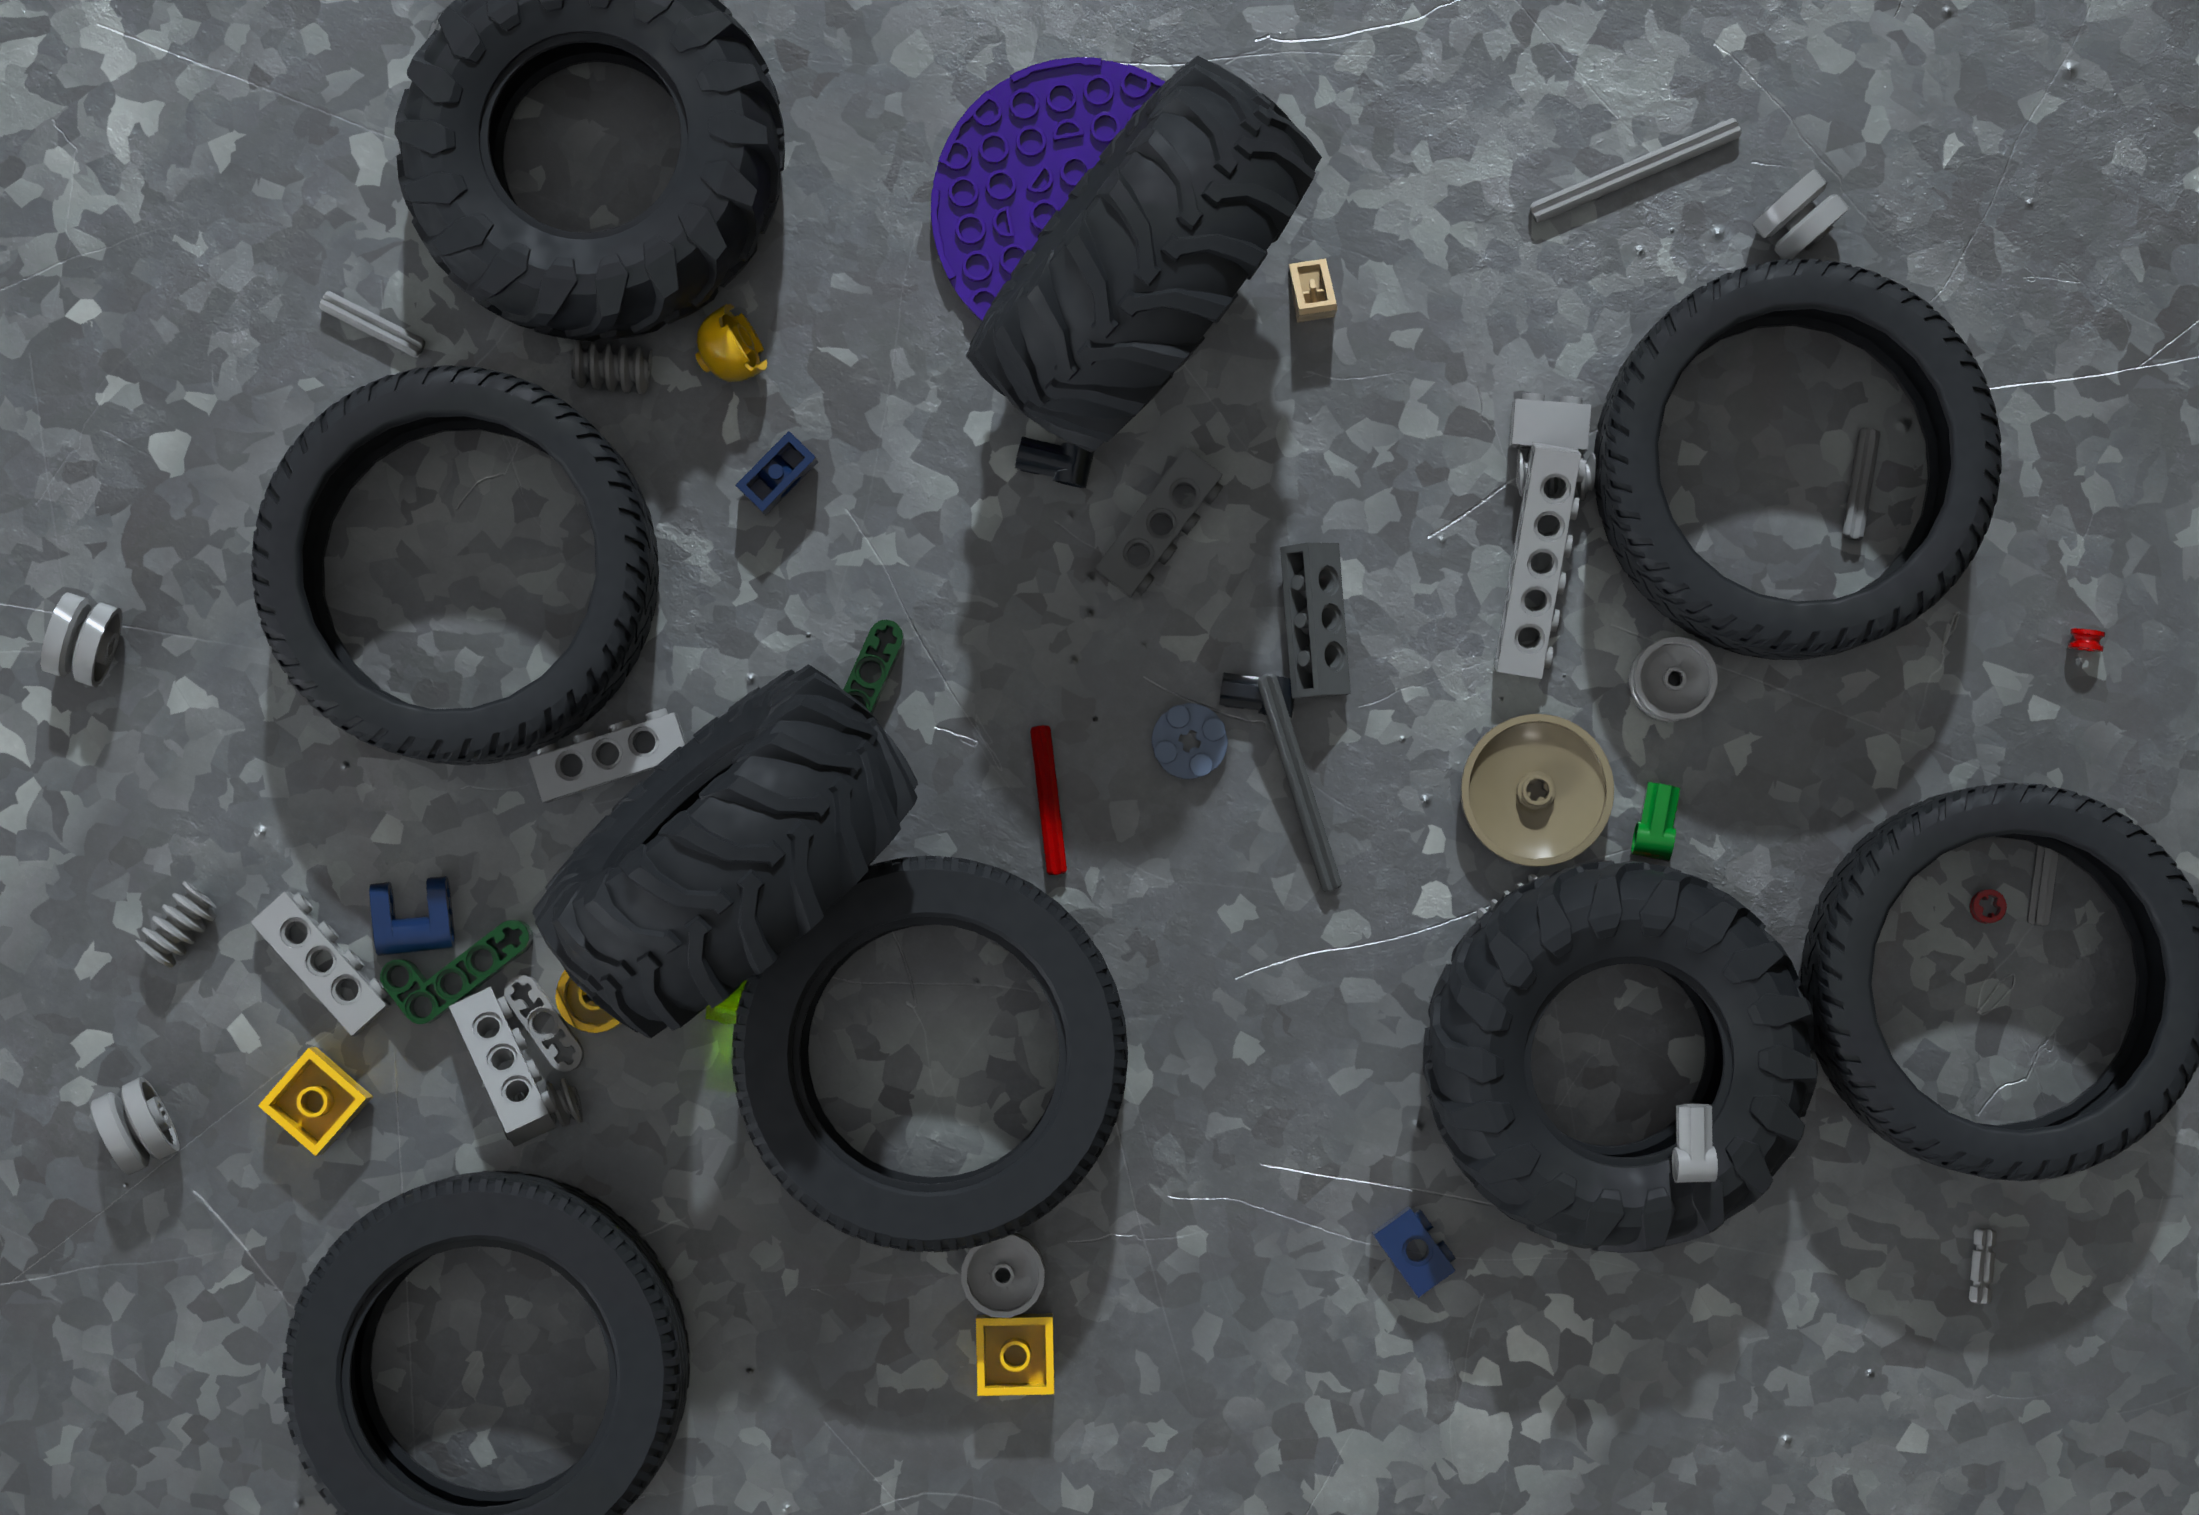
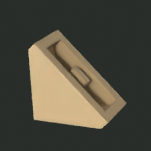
M1326 259L1289 264L1297 322L1335 317L1337 303Z

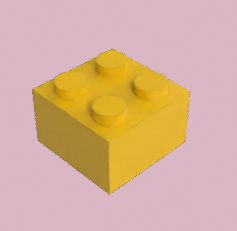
M310 1047L258 1106L313 1155L319 1156L326 1152L373 1096L320 1049Z
M1053 1313L1019 1314L1010 1318L991 1317L989 1315L976 1316L977 1396L1054 1394Z

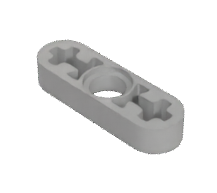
M528 975L512 977L505 985L504 997L553 1068L562 1072L572 1071L579 1067L584 1058L583 1047L538 982ZM517 982L522 986L527 984L531 986L532 990L528 992V996L533 1003H536L539 998L544 1003L543 1006L534 1008L527 1017L522 1010L530 1007L525 1000H515L513 994L517 991L514 986ZM541 1012L551 1014L555 1021L554 1029L546 1035L538 1033L533 1025L535 1016ZM561 1029L566 1034L565 1037L559 1039L565 1048L573 1046L576 1051L572 1054V1059L574 1060L572 1064H569L567 1061L558 1062L556 1057L560 1054V1050L556 1044L552 1043L548 1048L544 1041L556 1037Z

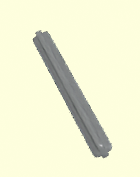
M1735 118L1728 119L1533 202L1530 205L1532 217L1536 223L1543 222L1736 140L1742 135L1741 128Z

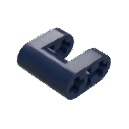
M447 876L427 878L426 890L429 916L396 919L394 895L390 882L370 884L369 896L373 937L378 956L455 947L451 892Z

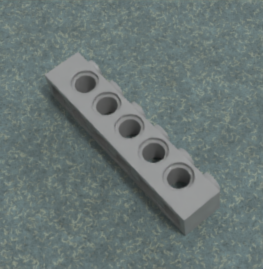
M1532 442L1494 660V667L1497 672L1542 679L1544 669H1550L1553 647L1548 646L1550 631H1557L1560 610L1554 609L1557 594L1563 595L1566 583V572H1561L1563 557H1570L1573 536L1567 534L1570 520H1576L1579 508V498L1574 497L1576 482H1583L1586 460L1580 459L1581 453L1578 449ZM1552 477L1563 479L1564 486L1560 493L1556 495L1544 493V485L1548 479ZM1545 515H1553L1557 518L1555 529L1548 533L1540 532L1537 528L1540 518ZM1540 552L1548 553L1551 560L1545 569L1536 570L1531 567V560L1534 555ZM1532 590L1544 592L1543 602L1536 607H1529L1524 603L1525 596ZM1526 627H1533L1538 630L1537 638L1530 644H1523L1518 641L1520 631Z

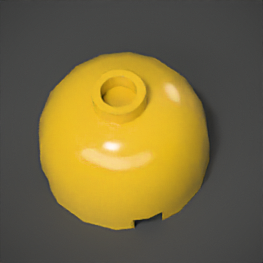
M725 304L704 319L697 332L696 342L699 352L695 356L698 364L706 373L711 371L719 379L727 382H737L752 378L766 370L767 359L760 363L758 353L764 350L762 343L742 313L734 316L730 312L734 308L731 304Z

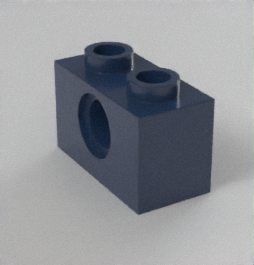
M788 431L735 486L766 516L818 463V460Z
M1408 1206L1373 1231L1372 1235L1419 1298L1456 1271L1451 1265V1262L1456 1258L1443 1240L1438 1244L1435 1243L1428 1233L1434 1227L1421 1209L1414 1213ZM1414 1239L1423 1240L1427 1246L1426 1254L1419 1260H1412L1406 1254L1408 1243Z

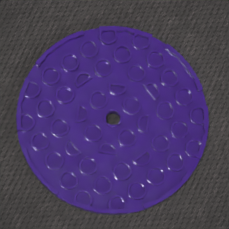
M1071 57L1054 59L1013 73L1009 78L1000 82L991 90L984 92L959 119L949 135L938 160L931 193V221L938 256L945 274L955 292L981 322L1002 286L1011 279V273L1026 251L1033 248L1039 239L1037 236L1056 210H1061L1068 201V195L1088 169H1093L1100 160V154L1165 81L1133 65L1102 60V58Z

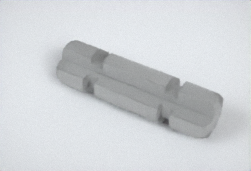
M1979 1228L1974 1231L1973 1244L1977 1246L1976 1250H1973L1970 1280L1974 1282L1973 1286H1970L1969 1300L1973 1303L1989 1304L1991 1302L1992 1288H1989V1283H1993L1995 1252L1992 1251V1246H1996L1997 1237L1996 1231L1992 1229Z

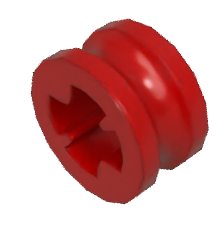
M2072 628L2070 630L2074 640L2069 643L2068 648L2081 651L2103 652L2104 647L2100 645V640L2105 638V632Z
M1988 889L1977 892L1971 898L1969 908L1972 917L1976 921L1988 924L1995 923L2003 918L2007 910V904L2000 892ZM1988 896L1994 898L1993 906L1997 908L1995 914L1988 913V917H1985L1982 914L1984 908L1979 903L1981 899L1988 900Z

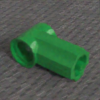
M1647 782L1640 821H1637L1633 834L1632 855L1670 861L1676 835V828H1673L1680 795L1679 787Z

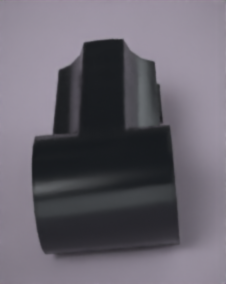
M1022 437L1016 457L1015 469L1051 477L1053 481L1064 485L1086 488L1095 451L1089 452L1073 444L1062 443L1061 445Z
M1223 673L1219 705L1258 710L1259 714L1267 715L1257 685L1259 677ZM1277 676L1289 717L1292 718L1295 698H1292L1290 678Z

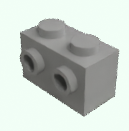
M1522 393V399L1515 398L1512 402L1509 448L1531 450L1532 442L1578 449L1581 454H1585L1588 451L1591 404H1582L1583 398L1560 396L1559 402L1544 401L1545 395L1537 393Z

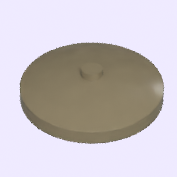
M1547 714L1518 716L1492 728L1472 749L1466 760L1461 777L1462 809L1474 835L1495 855L1509 862L1524 866L1540 867L1559 864L1585 851L1599 837L1606 826L1614 800L1612 770L1600 745L1588 732L1577 724L1564 718Z

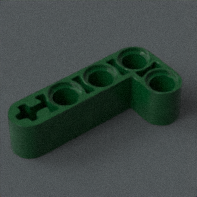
M887 619L878 621L870 629L843 689L852 697L864 699L866 708L871 714L875 710L905 640L904 633L899 625ZM888 628L893 629L892 635L897 641L895 644L888 643L883 654L890 656L886 663L880 657L868 654L870 648L878 652L881 640L877 637L879 631L886 633ZM869 662L879 664L882 670L879 680L873 683L865 682L861 678V669Z
M507 920L428 980L413 962L402 959L386 963L381 970L380 981L384 989L411 1022L416 1024L431 1023L449 1011L450 1005L466 998L526 952L532 945L533 932L530 926L523 921ZM509 928L511 930H521L523 933L519 936L521 944L519 946L517 944H509L501 951L506 953L507 956L503 958L500 949L493 945L491 941L495 939L496 944H502L510 937L507 932ZM482 949L488 950L493 957V964L487 971H481L475 965V956ZM399 965L406 968L409 973L408 983L401 988L393 984L391 980L392 971ZM452 972L458 974L463 982L462 989L455 995L450 994L444 986L445 978ZM420 996L427 997L432 1003V1011L425 1018L418 1016L414 1010L415 1001Z

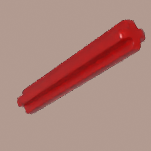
M1048 725L1032 727L1030 733L1046 870L1048 875H1060L1066 873L1067 865L1051 728Z

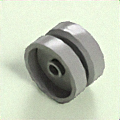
M1815 168L1751 224L1763 239L1773 237L1784 226L1789 230L1775 244L1774 251L1781 259L1792 260L1804 249L1808 251L1834 228L1832 224L1850 209L1838 194L1830 195L1818 206L1813 203L1826 189L1828 183Z
M66 592L55 607L47 627L41 651L40 665L42 671L65 677L72 670L75 681L97 687L103 681L114 658L122 628V609L101 602L91 609L88 598Z
M1680 636L1662 638L1644 648L1632 662L1628 677L1630 695L1638 709L1652 719L1666 723L1689 719L1703 711L1714 698L1718 684L1716 664L1709 651L1695 640ZM1671 672L1672 675L1677 673L1680 677V682L1676 683L1675 686L1668 682V675Z
M138 1077L123 1085L121 1098L113 1092H109L91 1101L93 1119L99 1134L114 1161L127 1175H132L148 1167L150 1154L160 1160L180 1150V1143L173 1122L157 1092L144 1077Z
M1017 1232L1003 1239L1000 1238L991 1243L970 1248L962 1263L961 1284L966 1298L978 1311L991 1317L1010 1318L1024 1313L1037 1302L1044 1287L1045 1264L1040 1250L1029 1238ZM999 1268H1006L1010 1271L1011 1276H1009L1008 1281L1001 1282L1000 1277H996V1271Z

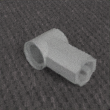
M1709 1104L1676 1105L1677 1147L1673 1148L1672 1174L1675 1183L1715 1182L1718 1174V1159L1716 1149L1712 1146V1106Z

